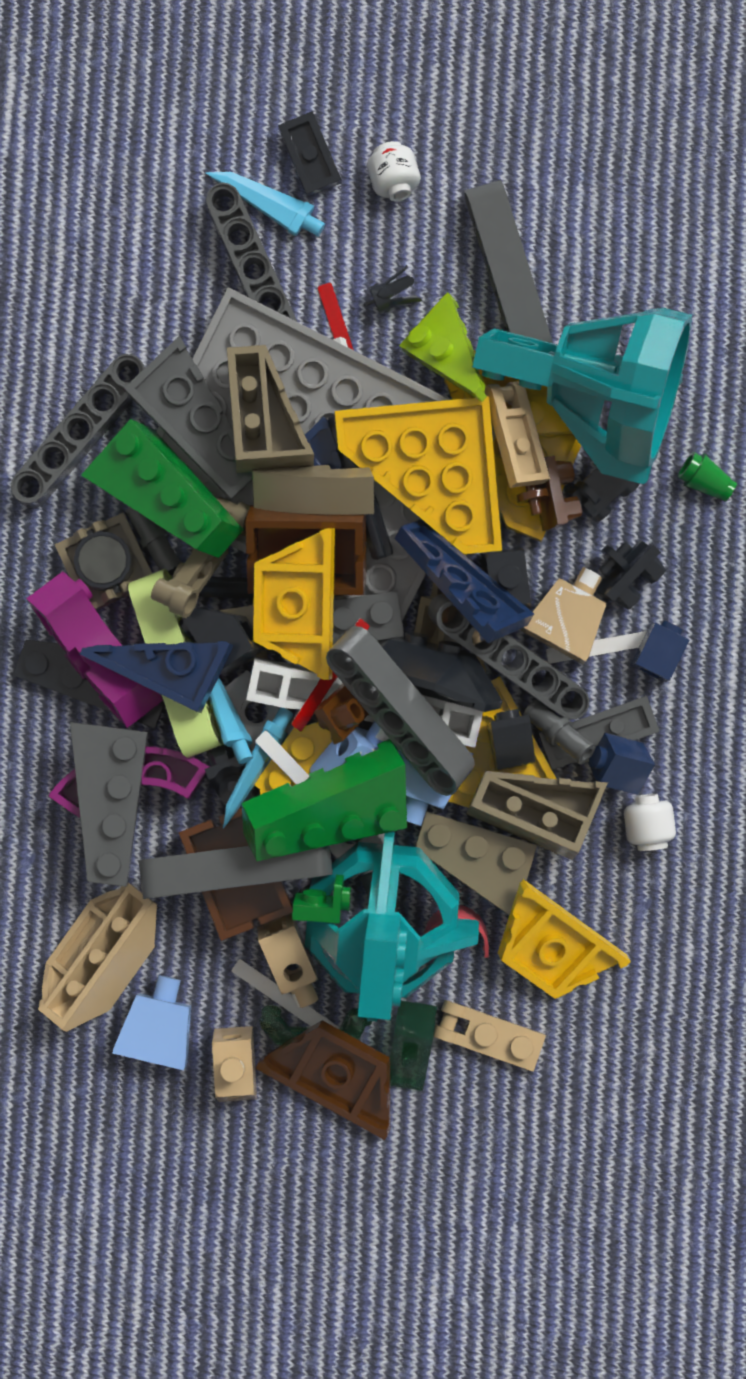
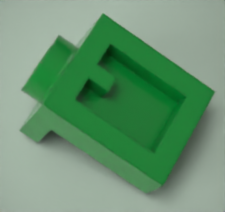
M336 874L333 896L326 895L325 891L308 889L304 890L303 893H296L293 903L292 920L340 924L342 911H349L351 887H344V875Z

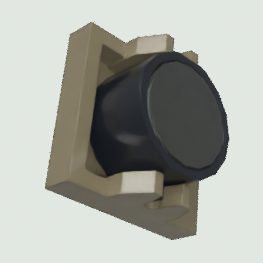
M124 512L106 521H96L92 523L91 527L87 529L81 528L72 537L54 544L69 577L74 581L81 579L91 591L93 597L89 601L96 611L129 596L128 584L130 582L152 574Z

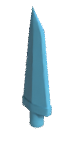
M233 172L206 173L218 183L224 182L234 186L239 192L241 199L281 225L294 236H297L303 228L319 237L324 229L325 223L311 216L314 205L308 202H303Z
M218 677L209 699L221 732V738L224 745L233 749L238 763L245 764L253 759L248 747L253 741L250 734L246 731L220 677Z
M280 707L273 721H266L262 733L267 731L281 745L288 735L285 729L294 714ZM257 743L252 751L253 759L247 762L226 804L223 829L238 811L241 803L244 802L257 779L271 760L270 756Z

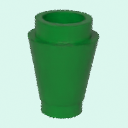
M692 452L678 473V478L684 481V486L721 499L724 502L730 498L737 485V482L733 481L705 453L699 455L696 452Z

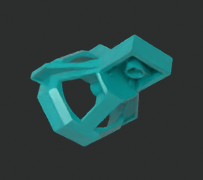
M662 307L645 310L640 313L569 323L564 327L558 344L494 328L479 337L472 367L481 369L482 376L490 379L504 380L505 376L519 379V385L525 388L541 390L542 385L547 386V403L553 406L600 472L605 475L645 484L649 480L653 462L658 456L673 411L678 387L682 382V372L688 351L693 315ZM635 323L624 356L616 355L623 325ZM605 400L612 402L608 416L607 431L599 426Z
M395 831L385 833L383 844L356 843L332 863L333 875L314 877L310 885V889L322 890L326 892V895H330L334 890L336 874L344 875L345 881L356 874L373 870L368 909L360 911L340 928L334 923L307 921L305 948L345 993L360 994L358 1017L368 1018L367 1021L377 1022V1019L391 1020L392 1006L400 1007L401 998L406 999L451 964L454 959V951L477 945L479 936V921L458 918L460 893L421 848L394 845ZM399 873L409 876L420 883L432 895L441 912L443 924L421 937L399 912H395ZM436 957L432 963L418 972L419 967Z

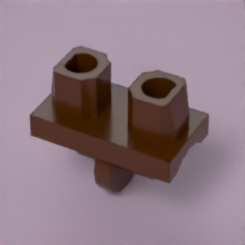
M555 455L544 457L550 479L543 484L525 486L526 492L516 495L518 504L529 503L531 516H540L542 531L554 530L582 515L581 503L578 497L563 498L561 485L574 482L573 464L571 461H556Z
M344 684L340 685L327 699L322 701L314 711L319 726L331 732V740L334 745L344 741L369 715Z

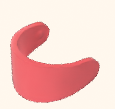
M459 905V919L479 921V932L484 939V958H489L488 933L483 920L472 909ZM440 910L429 919L424 934L443 924Z

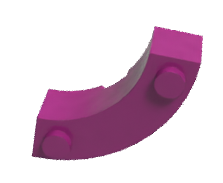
M62 571L26 599L50 636L53 635L57 643L66 652L64 656L83 680L85 678L88 680L93 689L99 694L98 697L103 704L128 728L162 702L163 698L159 693L80 655L83 647L122 645L89 601L93 595L81 579L72 580Z
M146 747L141 786H156L170 789L187 799H191L206 778L205 769L209 768V766L193 757L186 758L183 753L178 751ZM74 769L54 787L48 797L80 818Z

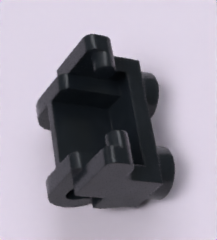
M596 468L583 481L579 480L574 487L569 485L564 492L568 497L577 496L583 512L594 522H599L611 512L612 507L609 504L619 495L622 497L630 495L638 488L640 483L602 474Z

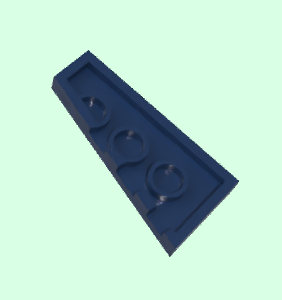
M420 519L400 527L394 539L487 643L528 626L534 613L426 522Z

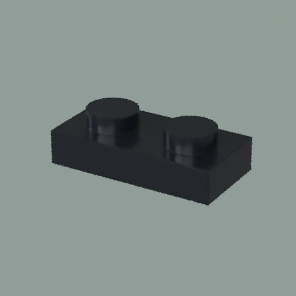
M313 111L278 125V130L307 197L342 183Z

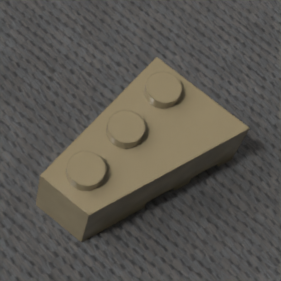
M266 345L228 347L227 363L236 473L252 472V469L314 466V452L304 435L299 423L300 421L291 406L285 392V387Z
M486 771L480 780L466 814L573 860L581 849L608 783L571 781V779L565 778L549 779L535 777L534 775Z
M426 811L415 847L421 848L432 862L504 913L510 915L519 884L523 879L527 881L537 845Z

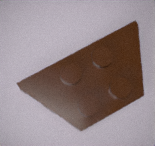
M321 1020L262 1056L255 1069L385 1140L391 1129L390 1057Z

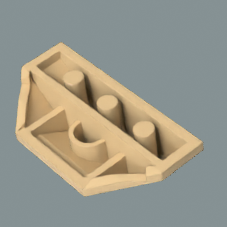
M128 883L127 887L121 886L120 889L109 891L90 900L45 964L42 999L39 1002L38 1010L65 1032L110 1011L154 949L157 904L150 898L143 899L142 892L130 883Z

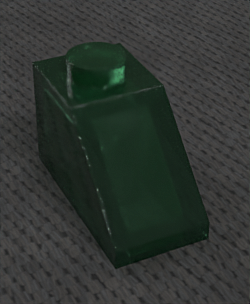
M401 1000L400 1007L397 1008L389 1056L390 1086L423 1091L433 1042L437 1006Z

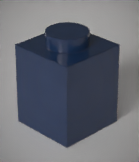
M663 620L661 625L653 623L649 625L630 666L662 682L670 681L690 639L681 635L683 629Z
M604 733L593 755L589 758L588 765L597 782H607L606 787L638 795L655 763L644 743Z

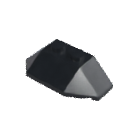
M406 632L405 637L389 639L381 645L422 695L482 712L501 708L502 699L478 658L473 653L461 651V644L450 641H439V644L428 642V636L425 634Z

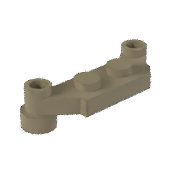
M219 497L217 500L244 529L240 535L246 536L245 520L250 505L243 502L236 504ZM193 548L192 554L185 563L181 562L177 566L171 580L167 581L163 578L157 580L151 592V599L168 606L171 613L182 618L189 617L197 604L199 593L228 554V548L219 558Z

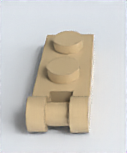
M519 381L509 382L505 387H500L499 384L485 385V394L489 396L491 420L510 488L545 483L550 477L525 387L520 386ZM505 402H507L509 405H511L512 408H511V409H507V406H506V403H505Z
M444 1000L441 1008L444 1014L440 1026L436 1025L434 1028L433 1037L534 1072L546 1037L545 1034L458 1003ZM459 1017L469 1020L464 1034L454 1031Z

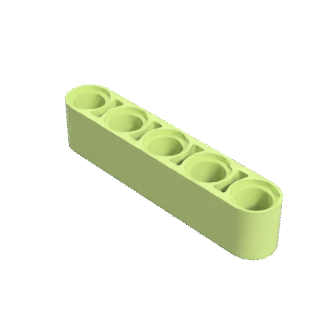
M166 569L128 584L130 598L145 644L194 643V640L186 635L180 625L182 618L171 613L168 606L151 599L152 589L158 579L163 578L167 581L172 579V576ZM162 695L176 741L186 758L224 745L209 698L202 713H198Z

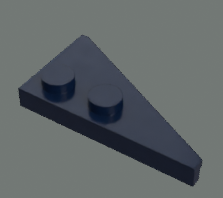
M218 641V643H150L126 646L95 645L93 647H83L80 655L198 713H202L234 645L225 641Z

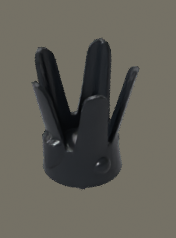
M406 265L384 283H376L369 287L373 300L363 305L366 307L375 303L381 315L382 313L389 312L393 307L421 302L422 299L416 295L390 299L414 284V278L408 275L391 282L403 273L408 266Z

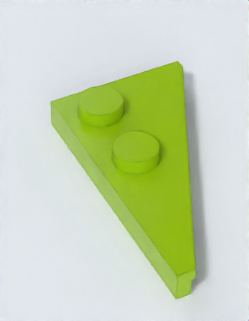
M447 292L421 322L410 331L409 335L399 346L406 355L483 402L487 397L485 394L486 386L477 368L472 367L475 353L470 340L466 336L465 324L459 317L457 308H459L458 303Z

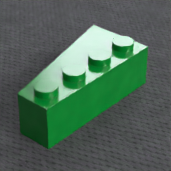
M130 419L81 474L87 480L191 547L217 558L223 554L244 530L153 428L133 419Z
M388 739L377 744L378 749L361 756L360 752L345 758V764L324 772L323 768L309 773V777L299 784L291 786L287 783L241 803L243 834L256 861L406 829L405 763L392 741Z

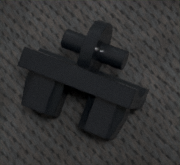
M639 540L633 548L627 542H624L617 550L606 545L601 552L607 558V561L599 568L605 577L601 580L596 592L601 597L615 602L625 609H631L641 597V594L631 583L640 575L647 583L653 584L666 572V569L657 558L661 552L653 544L648 545L642 540Z
M221 745L206 751L212 766L205 769V772L217 795L226 805L246 764H239L231 748ZM253 788L245 798L244 802L252 799Z

